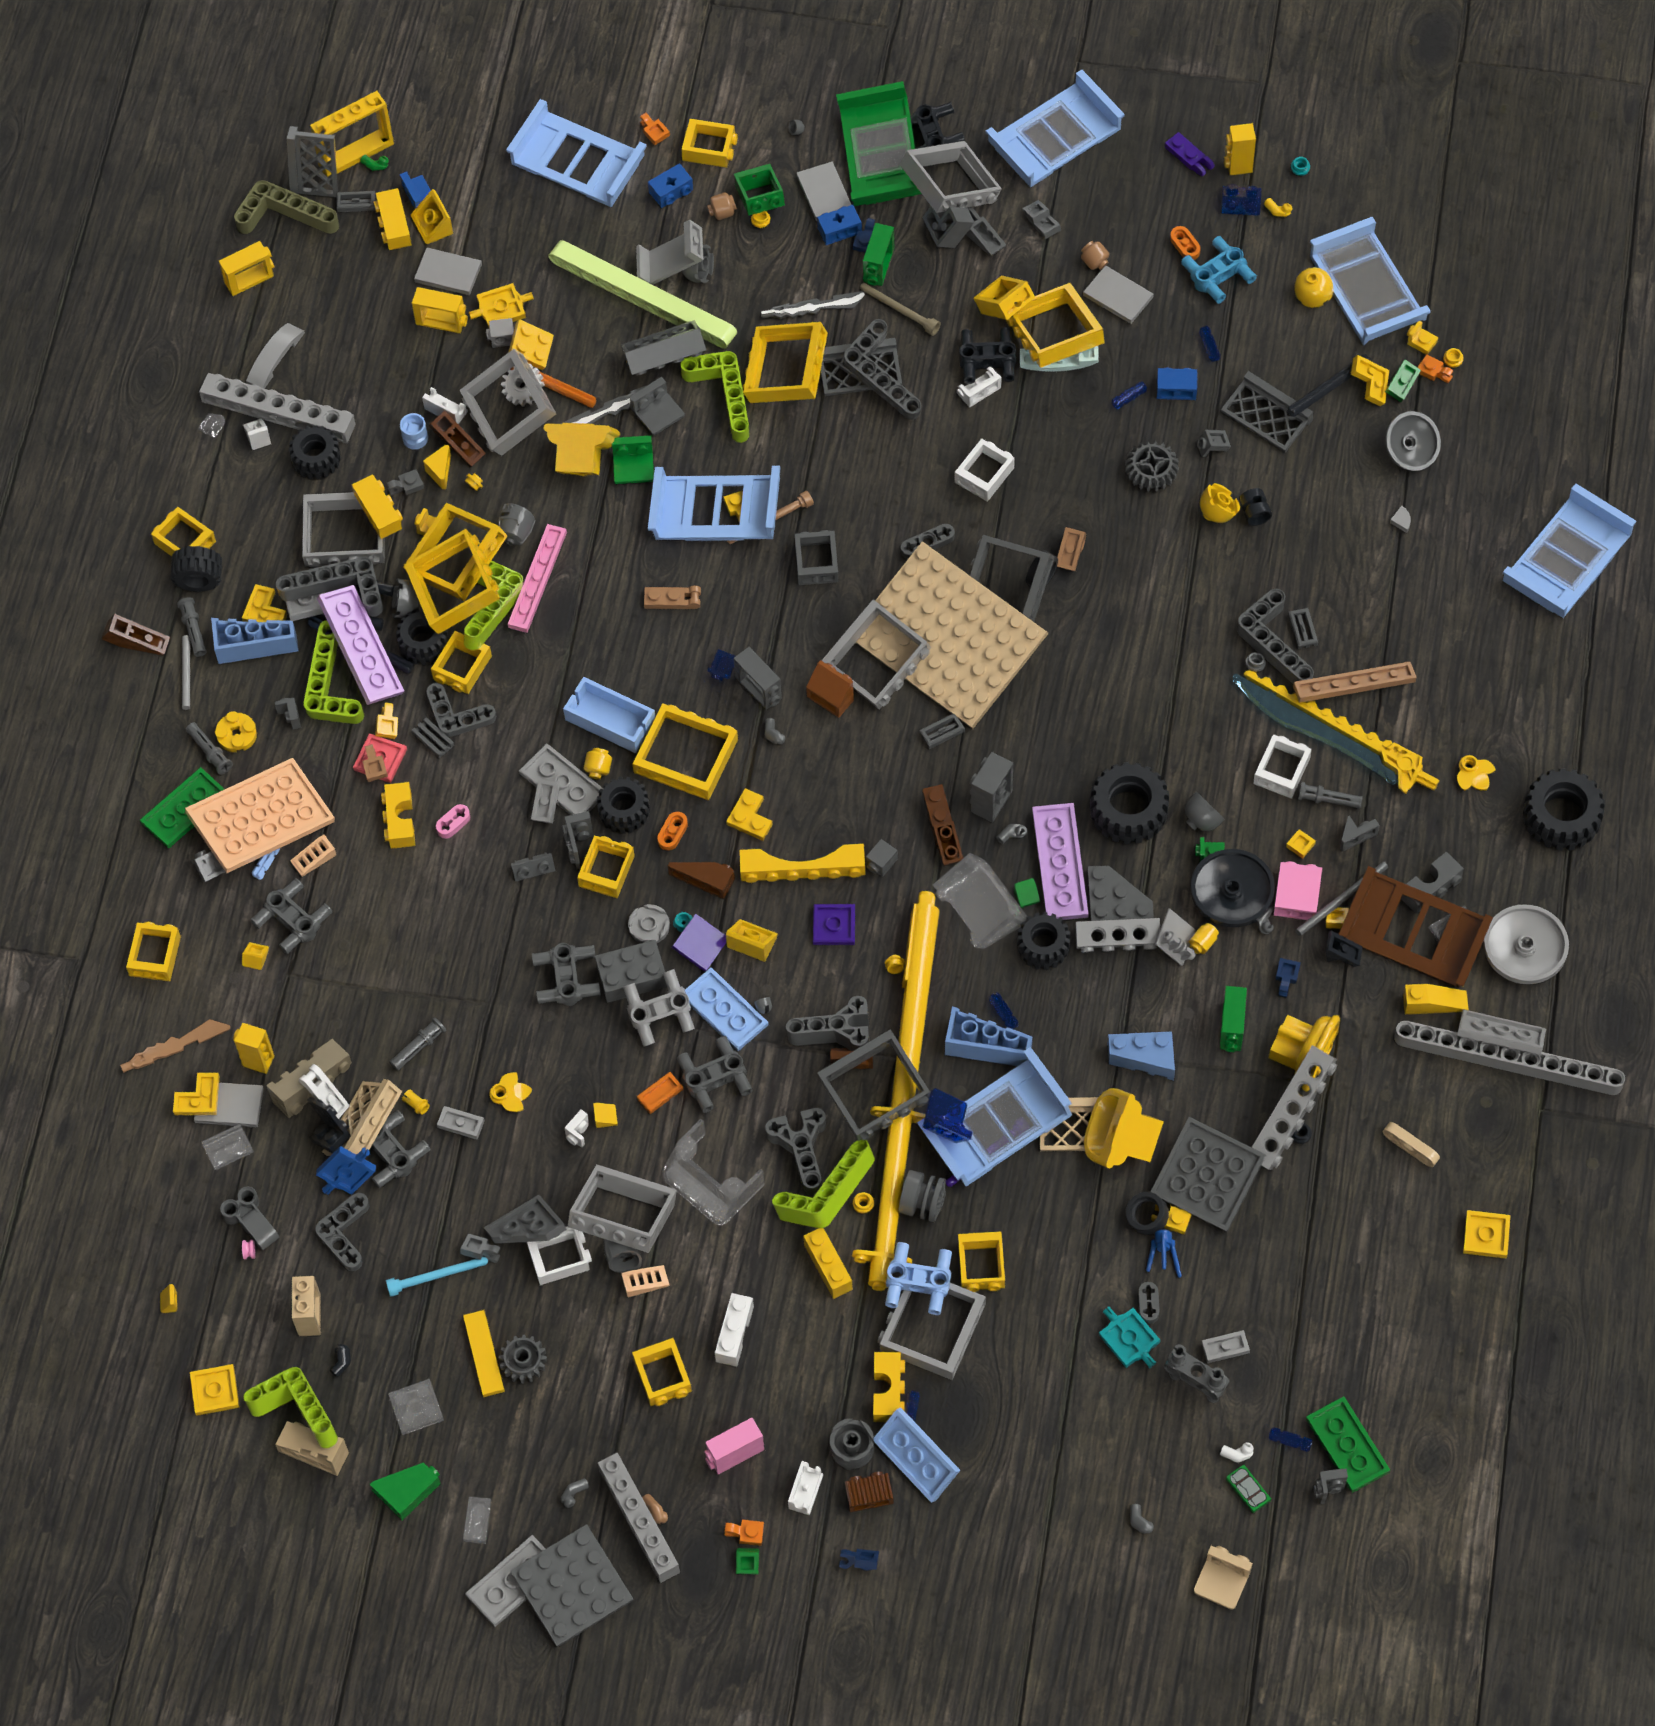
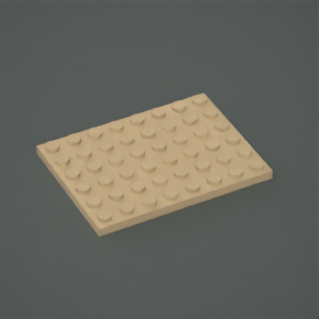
M921 542L875 600L931 646L929 655L924 660L921 659L916 665L915 672L910 676L908 675L905 679L950 713L955 714L972 729L1048 635L1047 631L924 542ZM881 615L877 616L856 641L859 646L896 673L919 647V645Z

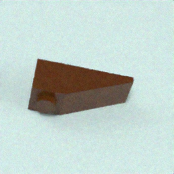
M445 410L429 425L438 437L471 467L486 454Z
M114 614L108 620L102 636V640L116 646L162 656L165 654L170 639L169 636L117 614Z
M669 862L668 864L670 876L721 899L725 898L735 880L734 870L727 864L721 865L717 862Z

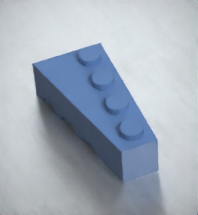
M211 618L214 650L218 664L298 651L297 635L293 621L267 620L266 622H257L254 619H248V622L237 621L236 619L219 621L218 618Z
M952 1006L945 1040V1055L1019 1066L1027 1060L1023 1051L1029 1047L1032 1048V1036L1008 1027L1006 1029L1002 1028L993 1021L981 1020L977 1018V1015L960 1012L958 1008Z

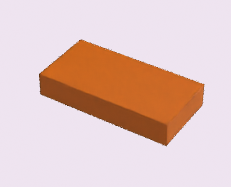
M669 1072L639 1094L637 1100L651 1114L681 1092L683 1086Z

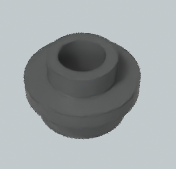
M1255 652L1246 658L1245 665L1249 670L1258 672L1265 668L1266 661L1262 654Z

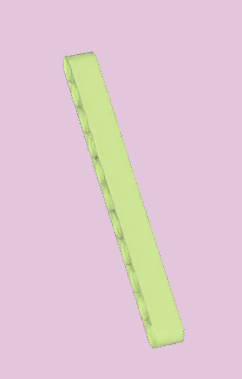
M560 240L548 255L550 261L555 265L677 326L695 320L700 328L703 339L721 348H727L737 334L736 328L730 323L563 240Z

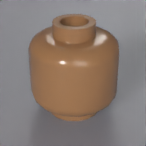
M726 192L712 196L710 198V205H707L710 216H715L717 220L733 216L734 210L737 209L732 195H728Z
M1091 241L1081 250V259L1091 270L1097 268L1102 270L1109 263L1107 259L1110 253L1100 242Z

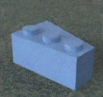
M1172 1032L1108 1034L1109 1064L1134 1071L1135 1069L1145 1071L1150 1075L1157 1074L1174 1081L1175 1064Z

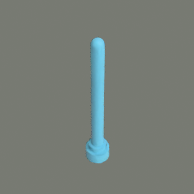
M482 1257L481 1260L473 1259L400 1281L394 1278L388 1279L386 1284L390 1297L395 1296L404 1288L484 1266L488 1263V1259L486 1257Z

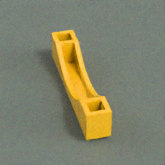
M864 844L842 845L825 857L804 862L779 859L761 849L740 850L741 881L749 883L756 882L757 880L774 882L778 879L794 881L799 878L815 880L819 877L835 879L840 876L856 878L865 875Z

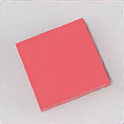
M369 733L353 766V770L366 775L362 762L368 759L365 746L373 744L376 756L382 755L388 777L381 778L380 780L391 783L407 751V746Z

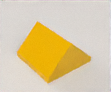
M432 189L411 213V217L426 244L453 234L451 219L438 194Z
M740 919L726 932L727 947L765 962L777 939L778 933Z

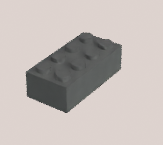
M695 320L621 344L627 366L631 374H636L637 376L645 374L651 368H663L666 366V363L672 361L673 363L681 362L684 360V357L690 355L692 357L699 356L703 353L702 351L706 350L700 328Z

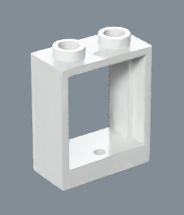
M981 439L955 471V483L988 502L1014 469V457L1009 452L997 448L992 442ZM981 453L1003 464L989 483L968 472Z
M1273 734L1255 773L1254 784L1292 799L1310 760L1311 749L1302 743L1297 744L1289 741L1284 736ZM1274 748L1302 758L1292 780L1265 771Z
M567 1226L566 1231L549 1241L527 1242L540 1285L590 1270L588 1263L592 1262L589 1250H584L582 1243L586 1241L582 1231ZM574 1238L581 1261L545 1272L539 1249Z

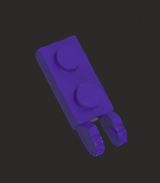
M1179 132L1165 142V148L1200 176L1206 174L1205 169L1200 163L1207 167V169L1211 170L1214 168L1215 164Z

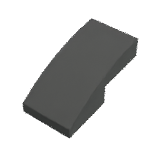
M1039 200L1022 208L1028 220L1045 239L1061 231L1060 224L1050 216L1049 209Z

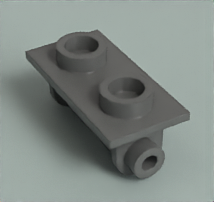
M546 852L533 856L532 860L525 858L518 861L514 860V863H511L515 881L555 871L552 854H547Z

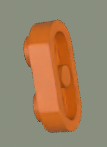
M1183 226L1173 228L1170 240L1181 256L1184 258L1190 255L1193 260L1197 259L1200 255V245L1190 231Z
M673 812L666 819L658 834V844L663 850H673L677 847L688 826L685 814ZM675 823H680L681 825H680V826H675L674 824H675ZM668 839L672 840L670 843L665 842Z

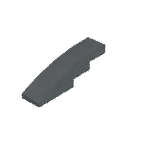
M968 207L975 223L966 235L989 256H993L1005 248V242L983 216L980 218L972 207Z

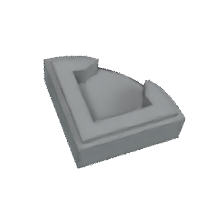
M1401 506L1391 518L1390 523L1407 533L1411 523L1409 512Z

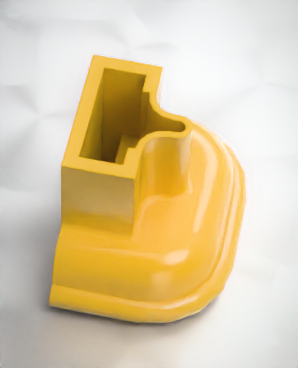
M587 423L544 425L548 439L557 445L555 471L561 474L579 476L599 475L601 450L611 448L614 439L620 436V432L617 429L606 425Z
M1287 1015L1283 1025L1279 1027L1276 1039L1270 1049L1269 1058L1294 1069L1296 1073L1312 1045L1329 1054L1338 1034L1340 1017L1338 1015H1333L1332 1017L1322 1016L1312 1026ZM1314 1066L1311 1069V1075L1313 1078H1316L1317 1075L1319 1076L1321 1070L1318 1066ZM1307 1084L1302 1085L1304 1091L1310 1090Z
M1110 1088L1098 1097L1093 1107L1085 1132L1084 1150L1090 1160L1107 1168L1122 1164L1127 1156L1151 1162L1164 1121L1141 1114V1104L1135 1100L1133 1094L1117 1088Z

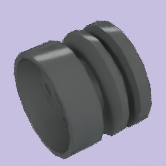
M909 1170L900 1198L899 1213L914 1216L917 1208H920V1219H925L928 1211H930L929 1221L935 1222L944 1204L946 1179L939 1178L935 1186L936 1176H931L928 1183L925 1184L924 1173Z

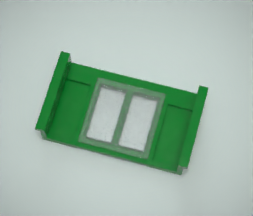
M904 81L836 94L840 108L852 189L851 199L854 206L869 205L922 194L900 166L906 151L915 149Z

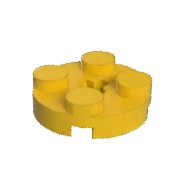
M231 711L227 716L223 717L218 722L215 730L220 746L229 752H237V750L241 749L246 750L254 744L257 738L256 725L252 718L235 711ZM239 729L241 734H235V736H233L232 731Z

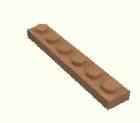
M1404 662L1296 681L1293 688L1299 703L1414 683L1417 677L1411 662Z

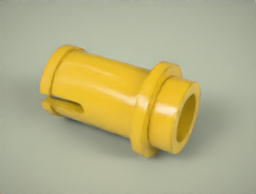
M412 1090L405 1092L402 1100L414 1108L415 1113L423 1115L428 1111L430 1106L428 1100L420 1098Z

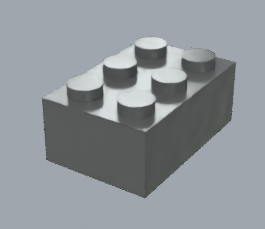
M991 752L988 758L985 757L983 759L979 773H975L970 781L972 813L993 823L1013 791V762Z
M656 940L595 956L597 970L607 1003L626 998L623 987L635 983L638 994L667 987L663 976L665 970Z

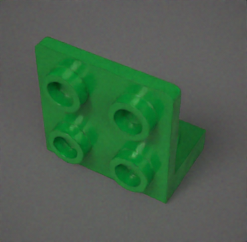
M651 436L615 438L612 443L614 483L653 482L654 469Z

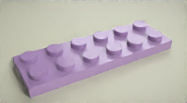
M354 585L319 595L317 600L367 705L401 695L404 689Z
M1074 803L1032 807L1045 912H1048L1049 916L1052 913L1056 914L1057 919L1061 917L1063 920L1088 918Z

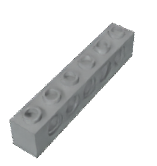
M1311 1046L1252 1148L1266 1154L1262 1166L1268 1170L1279 1166L1283 1159L1281 1156L1284 1149L1288 1150L1294 1140L1292 1135L1295 1130L1299 1131L1305 1120L1302 1118L1306 1112L1310 1113L1316 1103L1313 1101L1317 1093L1321 1094L1326 1087L1324 1081L1328 1075L1332 1076L1337 1068V1064H1335L1337 1059L1316 1046ZM1314 1066H1318L1321 1070V1074L1317 1078H1313L1311 1075V1069ZM1307 1084L1310 1092L1307 1096L1303 1097L1300 1094V1088L1302 1085ZM1292 1103H1296L1299 1106V1111L1295 1115L1289 1112V1106ZM1282 1121H1285L1288 1125L1285 1133H1280L1278 1130V1125ZM1270 1140H1275L1277 1143V1148L1273 1152H1270L1267 1148Z
M615 1453L598 1462L601 1475L660 1583L679 1574V1564L619 1454Z

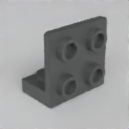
M662 377L629 397L631 410L653 436L685 417V413L667 393L666 381Z
M589 811L565 816L566 824L562 825L571 864L575 863L577 870L581 868L575 841H584L593 836Z

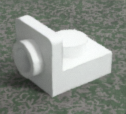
M580 1110L565 1127L566 1139L571 1144H577L580 1147H583L585 1143L584 1137L579 1133H583L589 1125L588 1114L583 1110Z

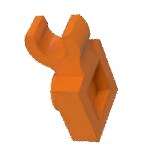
M647 113L640 116L642 120L640 124L644 127L643 133L654 145L670 136V131L659 119L653 121Z
M1426 355L1418 366L1421 370L1419 374L1432 381L1438 377L1444 382L1449 383L1453 378L1451 375L1453 370L1451 368L1444 367L1443 362L1429 355Z
M742 1520L741 1526L734 1523H726L725 1536L740 1537L739 1544L762 1546L764 1522Z

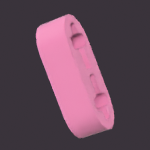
M461 804L456 805L438 820L436 829L441 838L447 839L452 837L469 822L470 812L468 807ZM457 813H464V817H457ZM442 826H445V827H448V826H449V830H448V831H447L446 829L442 830Z

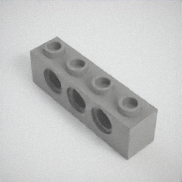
M1160 918L1076 922V949H1081V952H1093V948H1102V951H1114V947H1123V950H1135V946H1144L1146 950L1156 949L1155 943L1160 932ZM1135 930H1142L1145 937L1142 940L1135 939L1133 936ZM1114 931H1121L1124 938L1121 941L1114 940L1112 937ZM1093 932H1100L1103 935V939L1100 942H1095L1091 938Z

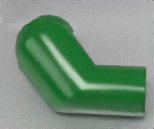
M363 155L360 162L370 170L377 171L385 170L388 167L389 159L386 156H382L374 161L369 156Z

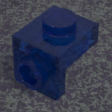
M718 649L711 668L708 667L707 671L711 672V677L721 681L723 678L730 679L734 669V657L736 656Z

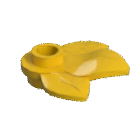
M1467 755L1459 761L1460 772L1457 775V782L1464 791L1471 786L1478 790H1488V774L1493 773L1496 769L1488 760H1477L1474 756ZM1465 765H1471L1472 768H1467Z
M516 1072L502 1076L500 1082L490 1089L489 1094L491 1100L496 1104H502L505 1110L520 1112L524 1109L521 1101L528 1098L532 1088L526 1084L518 1083V1075ZM499 1092L504 1093L502 1097L497 1096Z

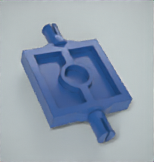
M340 1146L317 1169L316 1176L327 1182L322 1188L323 1192L329 1195L333 1189L337 1188L352 1195L376 1170V1165L365 1160L370 1154L369 1150L362 1148L358 1154H354Z

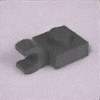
M416 469L399 475V481L392 480L387 483L391 496L404 491L405 495L424 489V484Z
M468 1234L460 1248V1254L481 1260L482 1256H485L489 1261L497 1263L500 1258L498 1254L500 1247L489 1245L486 1238Z

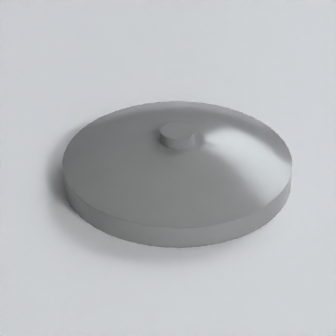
M1515 905L1500 911L1493 917L1484 938V952L1491 967L1502 977L1520 984H1536L1552 978L1563 967L1569 950L1568 935L1560 920L1551 912L1533 905Z

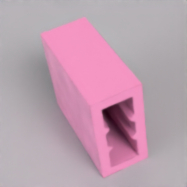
M1291 861L1281 862L1273 916L1308 920L1317 913L1322 867H1317L1313 864L1299 865Z
M750 1418L705 1442L707 1450L704 1453L707 1457L705 1460L711 1470L715 1469L717 1474H720L764 1450L763 1435L753 1418Z

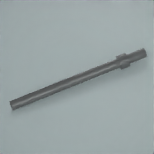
M1382 862L1375 869L1381 874L1388 869V865ZM1363 877L1295 930L1296 934L1302 936L1357 893Z

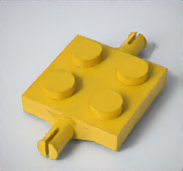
M512 283L477 294L479 309L469 312L471 320L482 316L490 329L489 321L512 318L513 322L526 318L523 303L534 300L532 292L520 296Z

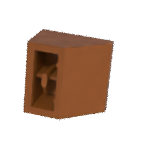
M820 660L806 686L807 697L839 718L854 701L853 681L847 674L838 672L830 663H824Z

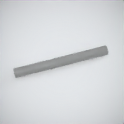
M188 635L182 636V709L184 710L190 709V638Z

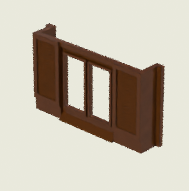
M1368 866L1339 935L1363 946L1364 949L1460 988L1465 985L1493 917L1487 914L1482 916L1382 875L1375 868ZM1402 895L1424 903L1405 948L1383 940ZM1430 906L1451 914L1432 960L1411 952V948Z

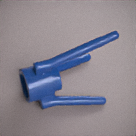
M1168 1230L1156 1231L1155 1239L1151 1240V1250L1146 1271L1150 1272L1156 1248L1161 1252L1162 1269L1165 1270L1167 1263L1166 1252L1171 1249L1175 1270L1180 1278L1182 1275L1175 1249V1240H1172V1233Z

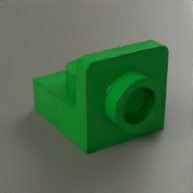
M1200 837V843L1195 846V856H1199V863L1208 855L1224 850L1225 842H1204V837Z

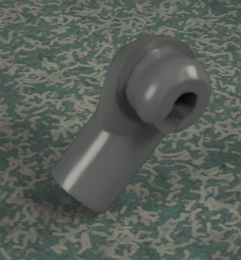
M1271 906L1267 913L1256 921L1259 931L1263 934H1269L1274 928L1268 919L1273 912Z
M583 1478L566 1487L561 1496V1503H564L566 1508L574 1506L576 1501L573 1497L576 1493L588 1489L587 1480Z

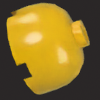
M1316 267L1302 271L1297 276L1294 285L1296 298L1304 306L1311 308L1322 306L1324 302L1332 298L1334 292L1333 281L1329 274L1323 269Z
M1214 483L1203 491L1199 505L1205 519L1216 523H1225L1239 512V501L1237 498L1233 500L1230 496L1232 492L1226 487Z

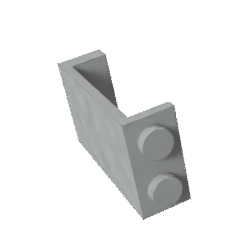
M688 220L684 222V234L650 251L641 245H637V277L654 285L703 261L702 227Z

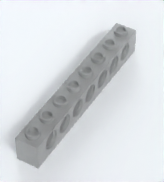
M208 373L199 391L201 400L204 403L259 419L262 418L263 420L297 430H305L306 426H309V428H313V425H318V428L324 426L326 431L330 429L333 435L335 434L337 441L346 444L356 425L354 415L349 411H340L328 405L316 404L311 400H302L293 395H284L273 389L267 390L255 384L243 383L238 379L225 378L220 374Z

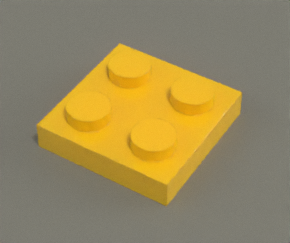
M519 319L515 325L509 352L516 349L524 354L529 364L543 370L546 368L554 335Z
M1467 1210L1463 1253L1507 1258L1510 1215Z
M233 1364L190 1372L196 1416L240 1408Z

